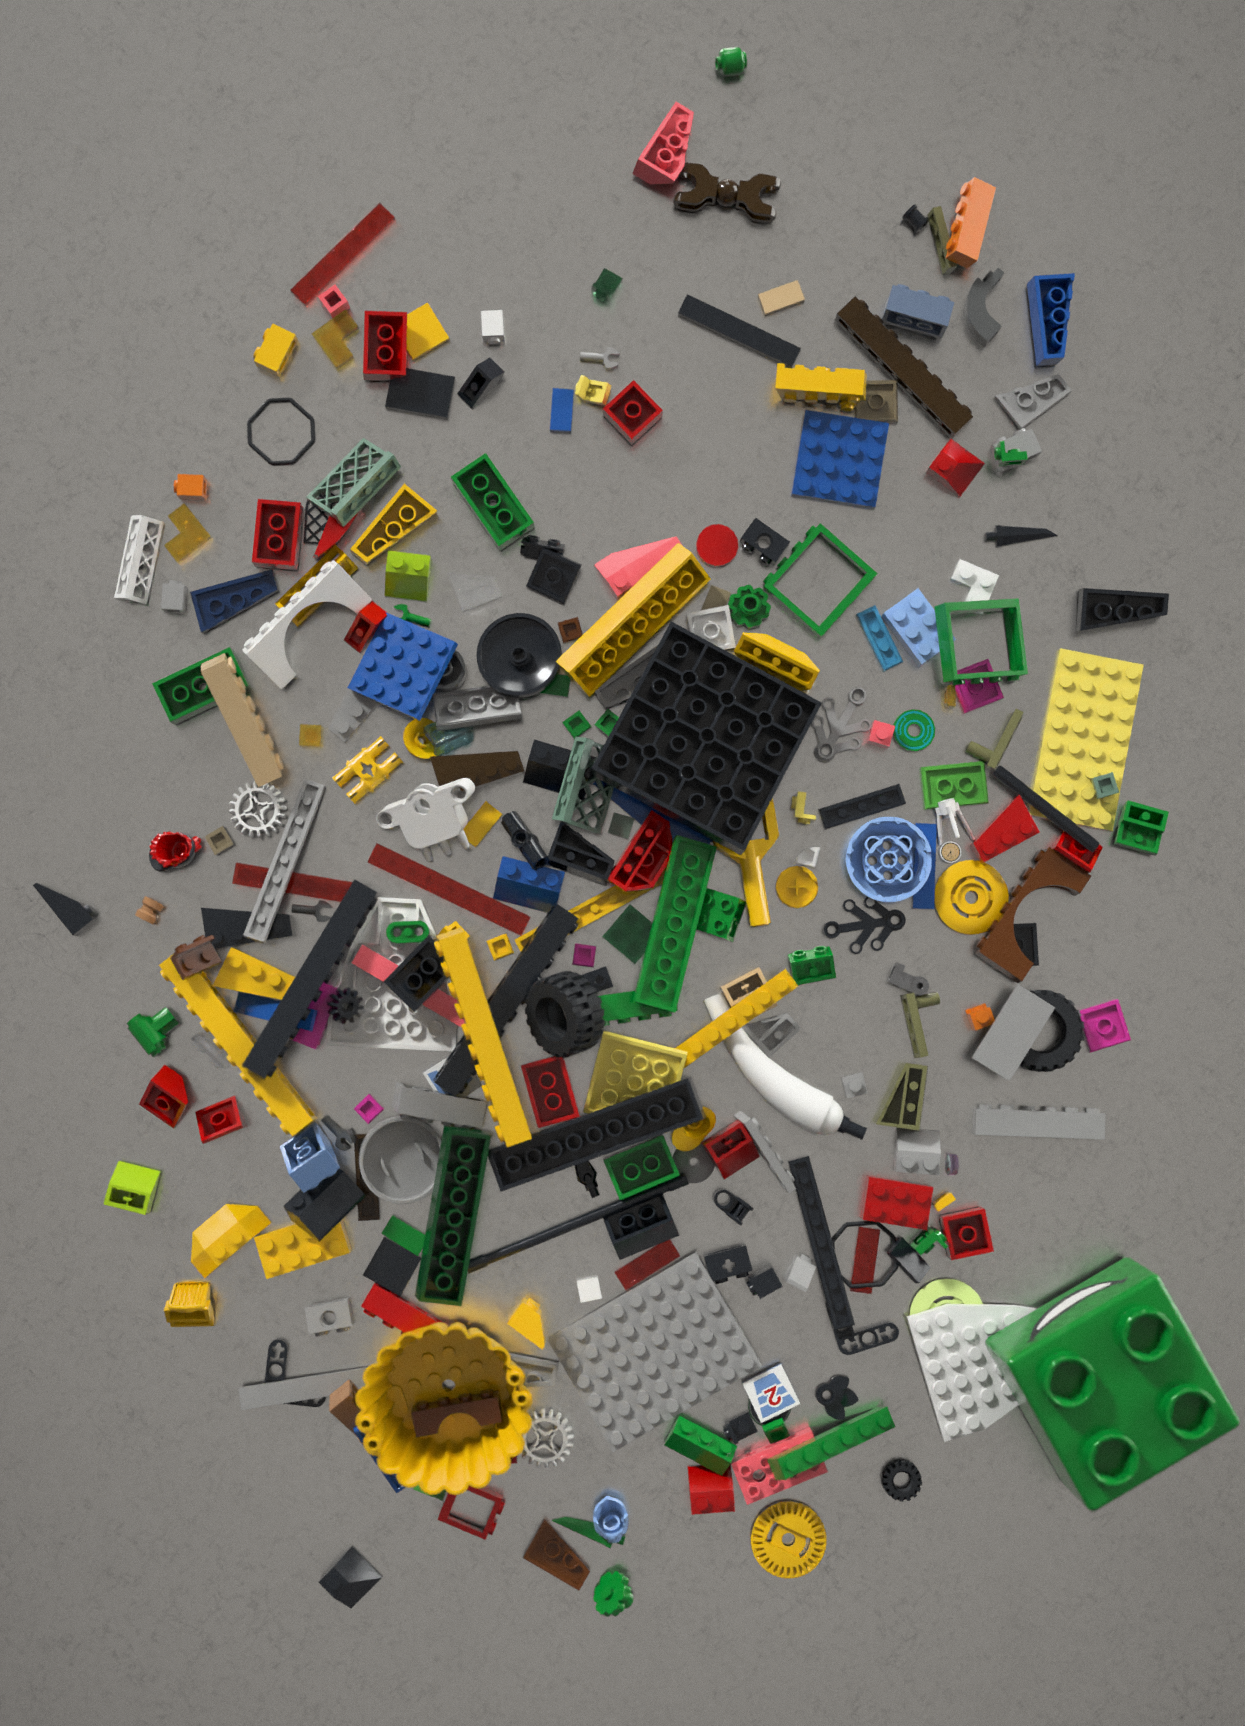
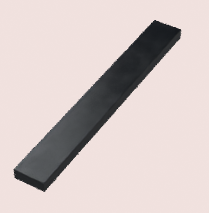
M807 1156L788 1161L791 1174L795 1179V1190L833 1329L838 1330L855 1325L810 1158Z

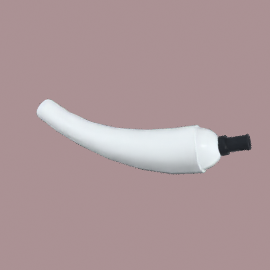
M723 993L704 1000L712 1021L730 1009ZM742 1027L723 1040L746 1078L769 1104L792 1123L815 1136L817 1134L830 1135L837 1131L842 1134L845 1132L860 1140L863 1139L867 1127L850 1121L849 1117L844 1116L841 1106L833 1100V1096L794 1077L768 1058L748 1037Z

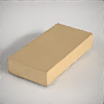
M798 280L758 294L765 315L805 301Z

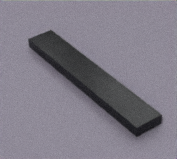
M688 294L678 312L679 316L778 363H783L789 368L793 367L801 350L800 347Z

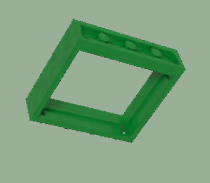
M821 523L817 527L813 525L806 532L807 538L803 543L798 541L791 549L793 554L789 558L784 557L777 565L779 568L775 574L771 572L763 581L765 583L763 590L819 640L878 574ZM819 534L865 573L864 577L820 626L774 587V584Z
M1019 598L947 602L934 606L943 683L952 682V686L964 685L965 681H970L971 684L984 683L983 680L988 679L989 683L1002 682V678H1007L1008 682L1018 681L1020 676L1028 674ZM1003 611L1010 670L957 674L950 614Z

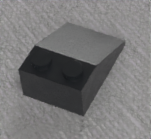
M428 935L383 981L413 1012L450 978H446L443 973L441 963L444 962L443 956L439 957L434 945V942H437V940L432 935Z

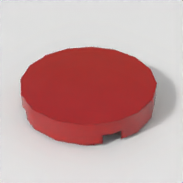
M721 524L710 525L704 528L698 536L696 542L697 553L700 559L707 565L713 567L727 565L736 557L738 539L729 527Z

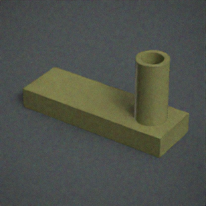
M941 206L933 207L927 214L930 218L931 232L943 275L950 274L958 264L946 259V245L950 238Z
M1015 709L994 751L971 741L966 752L988 762L987 769L994 772L1018 728L1024 712Z
M933 992L920 996H915L914 993L900 995L914 1058L929 1056L918 1009L940 1004L938 992Z

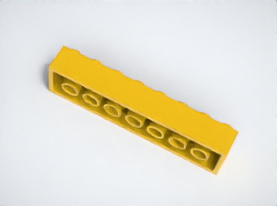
M677 543L556 661L572 682L590 697L711 578L693 553Z

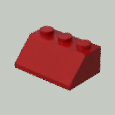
M365 311L364 380L386 381L406 376L407 312Z

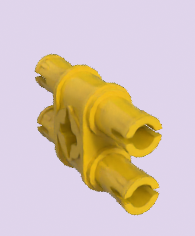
M381 736L367 749L365 747L362 748L361 752L350 761H347L346 767L332 777L340 788L354 776L361 778V782L346 793L354 804L366 793L374 792V789L385 779L388 780L389 774L403 763L395 752L381 765L375 763V758L389 747ZM362 763L368 767L373 766L371 768L373 777L368 773L363 774L365 770Z

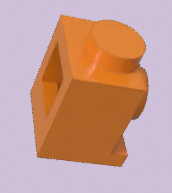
M985 1003L965 1010L972 1030L990 1026L995 1021L991 1008L987 1007Z

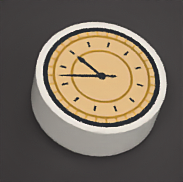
M946 842L940 847L939 856L946 863H954L961 856V848L955 842Z

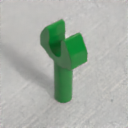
M398 604L394 606L395 610L403 612L401 619L426 627L430 626L431 619L410 613L407 605Z

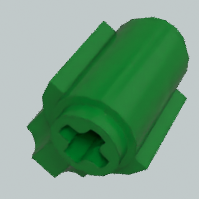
M165 1007L153 1017L151 1015L147 1017L145 1015L142 1016L139 1013L127 1022V1029L145 1052L154 1058L167 1048L165 1045L166 1034L177 1027L179 1023Z

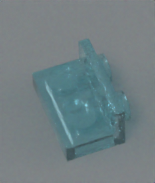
M436 722L423 727L424 734L434 746V754L436 756L448 754L457 748L468 745L474 740L473 726L437 731Z

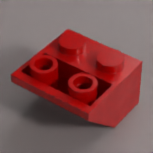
M738 1120L701 1143L723 1180L760 1157L752 1138L742 1122Z

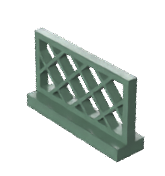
M363 438L306 498L309 502L336 519L338 524L344 527L401 466L394 454L389 451H383ZM365 446L369 448V453L360 455ZM382 457L376 464H373V458ZM369 459V465L359 467V461ZM355 462V468L345 470L349 463ZM367 472L361 479H359V473ZM354 474V480L345 482V476ZM340 477V483L331 485L335 478ZM353 487L347 494H344L345 488ZM340 489V495L330 497L331 491ZM326 492V498L315 499L320 493ZM338 502L331 510L330 503Z
M575 737L552 819L601 834L614 787L609 784L603 787L601 780L594 776L586 781L584 773L585 769L592 768L597 757L593 760L591 759L590 752L592 746L597 749L599 754L604 745L588 738ZM596 781L599 790L592 794L588 784ZM584 788L587 797L580 801L578 798L579 790ZM601 794L603 802L602 805L597 807L594 798ZM589 801L593 810L585 814L582 805ZM578 808L581 818L573 821L571 820L573 811ZM594 814L597 818L595 828L591 827L588 818Z

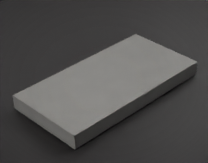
M489 685L433 694L437 731L522 719L520 699L503 695Z
M1017 984L972 1058L1007 1081H1010L1055 1007Z

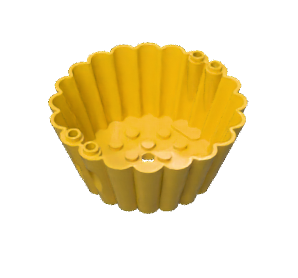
M438 1322L403 1333L396 1342L380 1349L376 1358L377 1362L364 1370L363 1382L365 1385L356 1394V1403L362 1409L356 1417V1425L362 1433L366 1434L363 1440L364 1449L369 1454L378 1456L377 1464L380 1470L386 1474H396L398 1482L404 1487L411 1488L419 1485L423 1492L430 1495H436L443 1489L452 1495H459L464 1493L469 1485L474 1488H482L489 1484L492 1474L501 1475L507 1472L511 1464L510 1457H515L524 1450L525 1442L522 1435L526 1434L532 1426V1419L527 1412L532 1404V1396L523 1385L525 1382L524 1372L511 1360L509 1352L494 1339L489 1338L480 1329L470 1328L467 1330L466 1326L459 1322H455L450 1326L443 1322ZM445 1380H452L455 1386L450 1390L443 1386V1382ZM486 1389L499 1391L503 1411L501 1423L480 1426L472 1416L465 1413H454L447 1416L441 1422L438 1434L416 1437L411 1411L413 1405L417 1402L424 1400L435 1402L441 1397H450L452 1399L457 1398L463 1393H471V1395L480 1394L482 1390Z

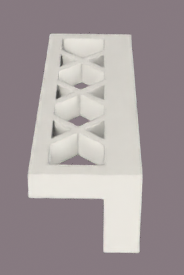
M144 515L131 516L114 598L147 604L164 522ZM148 523L156 525L155 533L152 536H149L147 532ZM148 543L151 552L150 555L145 557L142 550L143 546ZM144 564L147 572L141 578L138 569L139 566ZM137 585H140L143 590L141 598L133 596Z

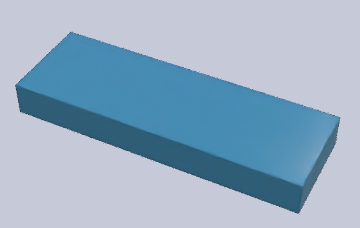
M876 605L856 614L883 672L903 663Z

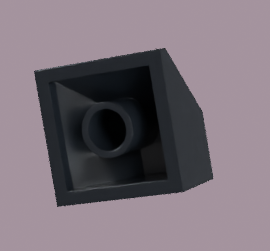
M351 1546L321 1576L318 1583L334 1599L352 1609L382 1578V1575Z

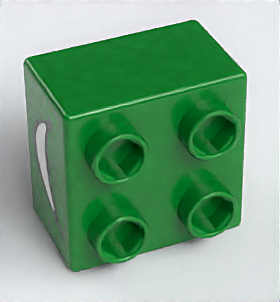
M1129 1257L1121 1259L988 1337L985 1341L990 1355L1062 1483L1089 1511L1099 1510L1236 1429L1240 1424L1236 1412L1159 1275Z

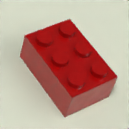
M258 499L252 563L255 567L298 570L303 506L300 502Z
M552 1056L521 1065L538 1128L580 1117L564 1058Z
M867 1175L860 1218L867 1221L927 1230L934 1187Z

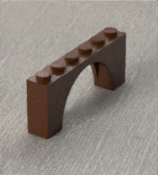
M1050 847L1044 851L1041 849L1034 858L1036 863L1033 868L1028 867L1022 876L1025 880L1021 886L1019 884L1016 885L1011 892L1013 898L1009 903L1006 901L999 911L1001 916L998 920L994 919L987 929L990 931L986 938L982 937L976 945L978 950L975 954L1017 983L1023 981L1034 964L1023 954L1014 935V917L1021 901L1032 891L1042 888L1061 889L1076 896L1081 893L1091 878L1089 873Z

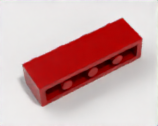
M374 1283L361 1305L364 1308L363 1312L373 1318L378 1316L383 1319L382 1323L391 1329L396 1327L401 1330V1335L418 1328L443 1322L377 1283Z

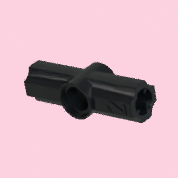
M516 811L505 814L502 817L501 824L510 835L512 844L521 851L532 869L543 868L548 863L549 857L538 843L537 836L531 833Z

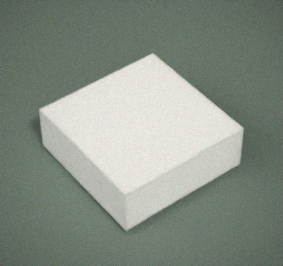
M598 1276L577 1280L581 1303L602 1299Z

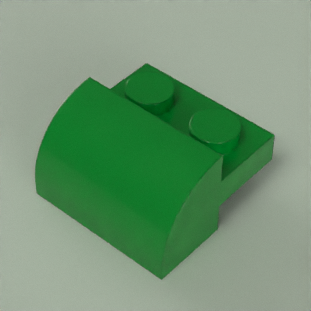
M1127 800L1117 823L1118 830L1114 844L1156 856L1162 834L1165 831L1169 812Z

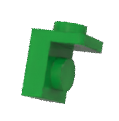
M999 441L997 447L994 448V458L998 460L999 467L1024 465L1028 460L1027 451H1021V449H1011L1006 453L1004 441Z

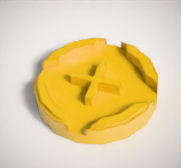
M792 866L781 872L777 878L775 888L777 896L783 904L791 908H802L813 902L817 896L818 882L813 872L806 867Z

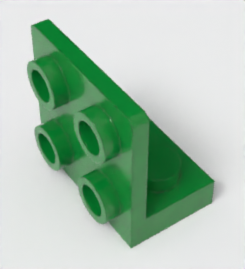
M707 888L696 930L733 942L746 906V901Z

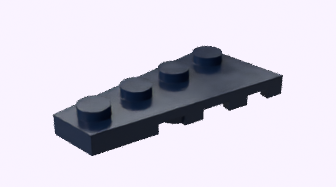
M271 569L191 591L190 594L200 631L203 634L279 590L274 572Z

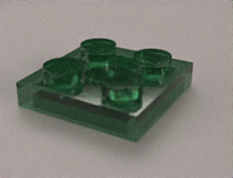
M629 904L602 937L631 962L636 964L646 951L652 922Z

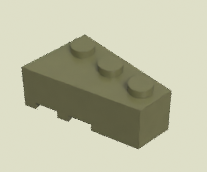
M905 1064L876 1123L877 1125L920 1130L928 1066Z

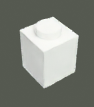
M502 310L481 311L483 342L498 344L500 341H504Z

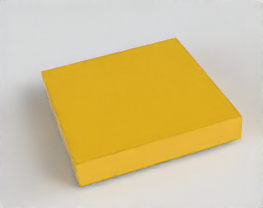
M428 302L407 314V351L413 361L450 340Z

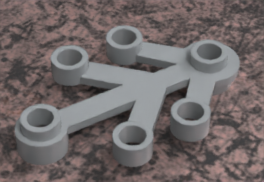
M855 687L849 693L850 702L838 721L834 710L835 701L830 697L822 701V708L826 710L831 729L828 739L823 729V717L815 716L811 723L812 727L815 728L819 742L815 747V755L820 761L828 762L835 757L837 752L849 749L854 751L861 746V741L857 737H852L848 742L835 744L839 736L859 731L868 732L871 729L872 724L868 719H862L859 723L845 726L857 705L862 704L866 700L867 694L863 688ZM859 693L861 699L855 700L853 695ZM825 701H831L832 707L827 708L824 705ZM815 719L821 720L820 726L814 724ZM867 722L869 724V728L863 729L861 727V723ZM852 740H856L858 742V746L854 748L851 746L850 742ZM822 748H828L829 754L823 755L821 752Z

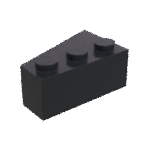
M560 822L548 854L547 865L606 886L615 860L594 844L592 845L566 823Z

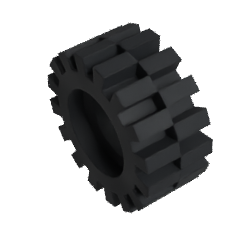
M897 1459L896 1462L891 1461L889 1466L886 1465L881 1479L886 1493L892 1499H897L900 1502H904V1500L910 1501L911 1497L915 1498L917 1496L916 1493L920 1492V1486L922 1485L921 1474L912 1462H908V1460L901 1461L900 1459ZM900 1472L907 1473L910 1477L909 1485L902 1489L897 1488L893 1481L895 1475Z

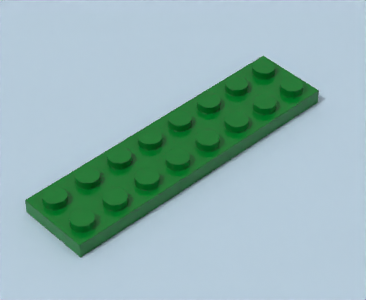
M675 835L633 1002L672 1013L676 1012L717 849L716 846Z

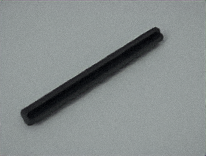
M999 765L995 769L993 776L1020 795L1021 798L1090 852L1097 849L1100 843L1003 766Z

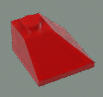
M950 439L929 466L926 473L955 495L961 497L985 463L953 439Z
M164 1064L150 1080L139 1103L140 1106L173 1129L176 1127L188 1104L182 1076Z

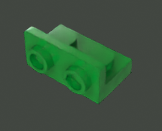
M817 946L812 950L806 951L796 950L788 954L792 978L797 985L836 978L834 958L829 946Z
M927 1227V1230H922L909 1243L920 1255L929 1253L935 1245L933 1243L935 1241L944 1249L948 1247L945 1243L947 1238L935 1227L933 1229Z

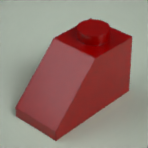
M371 601L359 611L344 641L361 653L373 638L378 626L387 616L386 611Z

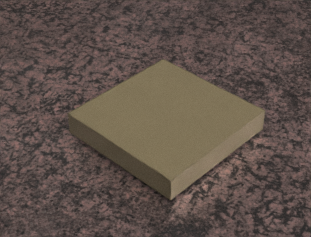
M867 380L865 401L860 400V403H856L855 418L897 424V380Z

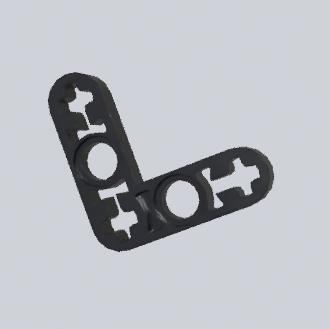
M825 1300V1307H826L827 1314H828V1317H829V1320H830V1323H831V1326H832L831 1318H830L829 1311H828V1307H827L826 1300ZM890 1321L858 1331H854L852 1326L846 1327L843 1330H834L832 1326L838 1348L845 1355H852L893 1342L899 1335L898 1327ZM887 1326L894 1329L892 1337H888L886 1334L881 1335L882 1340L878 1341L876 1329H879V1333L885 1332ZM866 1332L874 1335V1341L871 1344H865L862 1341V1337ZM858 1335V1341L862 1347L858 1348L856 1343L851 1345V1350H847L845 1347L842 1348V1345L845 1344L844 1340L856 1341L854 1336Z
M282 1338L273 1340L269 1345L264 1383L286 1379L289 1345ZM278 1343H281V1347L284 1348V1351H281L279 1359L284 1358V1362L280 1360L271 1361V1357L276 1358L277 1351L273 1347ZM274 1364L280 1365L282 1374L273 1376L270 1372L271 1366ZM322 1397L318 1402H314V1399H309L307 1402L302 1400L284 1404L320 1407L327 1397Z

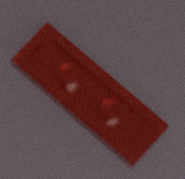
M858 1226L851 1284L873 1283L880 1229ZM872 1287L850 1288V1291L872 1294Z
M670 1239L655 1245L614 1271L624 1289L628 1290L680 1257V1254Z

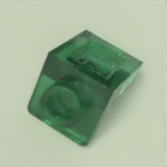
M604 268L596 283L592 284L593 295L601 301L607 300L610 302L623 278Z

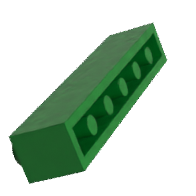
M876 1407L767 1460L775 1480H786L895 1428V1424L888 1407Z

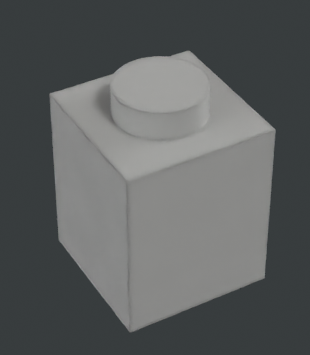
M171 580L169 584L163 583L161 609L164 612L186 613L188 588L182 585L181 581Z

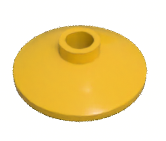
M421 718L420 721L414 719L404 729V744L413 756L420 759H430V757L437 756L441 752L444 745V736L442 730L437 731L434 721L427 718ZM418 738H422L424 743H420Z

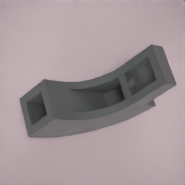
M999 267L994 273L989 271L983 278V281L977 278L965 301L964 314L968 329L984 347L1002 327L990 316L985 305L987 294L1004 275V272Z

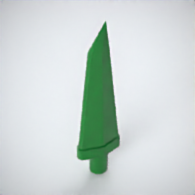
M571 1517L551 1520L605 1547L611 1548L612 1543H609L608 1540L596 1532L593 1522ZM622 1536L617 1544L623 1545L625 1537Z

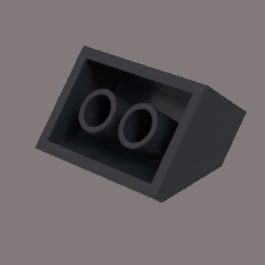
M534 739L523 783L559 793L571 750ZM590 767L585 769L584 777L586 781L591 778L589 774ZM584 788L580 789L578 798L583 800L586 796Z
M339 1168L334 1175L320 1181L314 1189L307 1190L305 1193L300 1189L284 1205V1208L292 1222L320 1242L365 1197V1194Z
M663 1194L603 1218L619 1260L680 1236Z

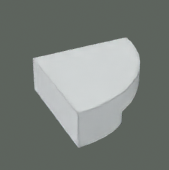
M820 847L805 849L797 856L794 864L815 869Z

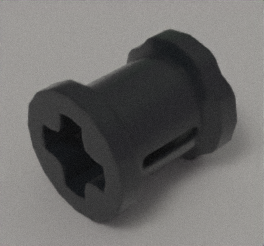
M914 204L905 212L902 219L907 220L915 228L914 231L918 233L925 227L930 218L925 217L917 209L918 206Z

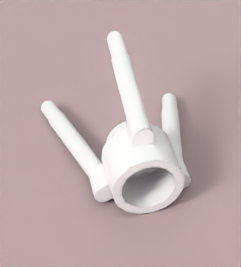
M954 798L938 802L939 807L935 808L937 814L938 845H942V815L944 819L950 818L955 837L957 839L960 838L954 818L956 813L970 839L975 841V837L959 808L958 802H955Z

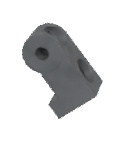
M898 962L894 964L886 981L887 983L915 995L927 993L929 990L927 979L920 976L914 977L904 972L905 965Z

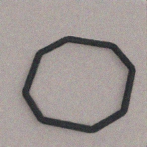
M269 398L247 421L248 445L271 465L294 464L315 441L314 418L292 398ZM290 402L310 420L311 440L292 460L272 461L252 443L251 423L269 403Z
M847 1222L833 1236L832 1242L835 1249L834 1242L847 1227L877 1225L891 1237L892 1246L896 1242V1237L879 1222ZM894 1262L893 1269L882 1282L851 1284L843 1276L842 1279L852 1289L882 1287L897 1271L898 1265Z

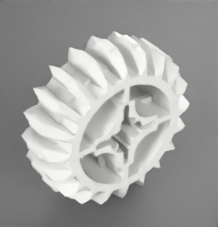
M254 781V788H252L250 783H246V791L239 787L238 790L242 794L240 796L235 793L233 794L237 802L230 801L229 803L231 806H235V809H230L229 813L236 814L230 820L231 822L238 821L235 829L238 830L243 827L241 834L245 835L249 831L250 838L254 837L255 832H257L259 839H262V832L267 837H270L269 829L276 833L278 830L274 825L283 826V823L279 821V817L286 818V815L281 813V811L287 810V806H280L281 803L285 802V798L277 799L281 792L277 790L273 793L275 789L273 785L266 789L267 784L258 787ZM255 793H265L271 797L272 801L261 803ZM249 797L250 806L241 813L243 802ZM256 804L260 807L263 806V809L260 810V816L257 813H252L256 810ZM275 807L274 815L270 822L267 823L266 813ZM256 817L261 827H251L244 819Z
M542 1408L540 1416L534 1410L532 1412L534 1418L532 1419L531 1428L534 1430L537 1439L529 1446L527 1433L522 1435L525 1442V1452L522 1454V1458L525 1459L530 1456L528 1464L531 1465L536 1460L537 1468H540L541 1462H545L544 1466L546 1469L549 1468V1461H552L555 1467L557 1466L556 1458L561 1462L565 1461L562 1453L570 1455V1451L566 1447L572 1448L573 1443L567 1440L573 1439L574 1434L567 1432L572 1430V1426H564L568 1419L564 1418L560 1421V1412L557 1413L556 1417H553V1409L549 1410V1415H545V1409ZM546 1421L555 1424V1426L544 1429L537 1423ZM560 1430L563 1442L558 1449L555 1446L553 1437ZM540 1434H543L544 1436L550 1434V1437L548 1439V1441H550V1444L549 1442L547 1443L545 1440L539 1443V1440H541ZM540 1448H546L553 1454L540 1455L535 1451H538Z

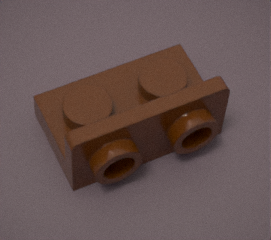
M202 935L193 940L192 944L187 945L183 943L174 949L175 953L170 959L182 980L221 963V959L211 944L215 939L213 935L208 937Z

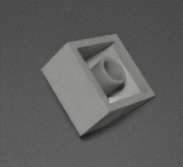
M896 1127L893 1170L896 1172L939 1175L941 1159L940 1131L925 1129L918 1131Z

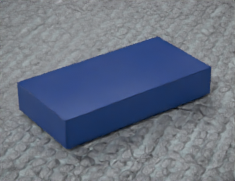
M553 388L550 431L571 433L574 389Z

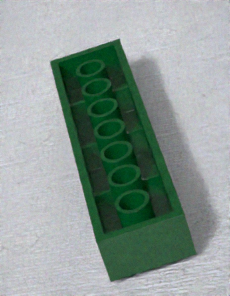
M444 1125L415 1297L419 1302L462 1307L491 1135L487 1131Z

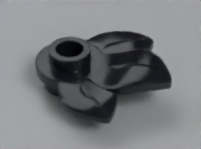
M845 1376L834 1377L829 1384H822L816 1390L817 1401L825 1406V1410L830 1417L837 1420L845 1419L844 1407L851 1406L859 1401L854 1391L847 1388L849 1378ZM824 1391L830 1392L828 1398L822 1396Z

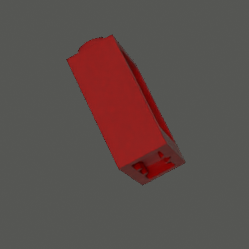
M470 1485L468 1486L467 1491L495 1502L484 1530L448 1516L457 1496L448 1493L437 1520L486 1540L488 1534H493L497 1524L493 1522L496 1514L501 1515L505 1502H502V1494L485 1487L474 1488Z

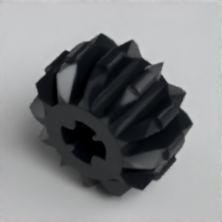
M345 987L343 991L340 988L336 989L337 995L330 994L333 1000L326 1003L332 1008L327 1012L333 1015L332 1019L334 1021L340 1020V1023L345 1024L348 1020L350 1023H353V1016L361 1017L358 1009L362 1010L364 1006L359 1004L363 998L357 996L358 991H351L349 987ZM344 1002L348 1005L346 1009L342 1006Z

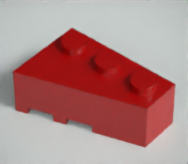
M1020 795L1016 796L970 845L981 864L1040 833Z

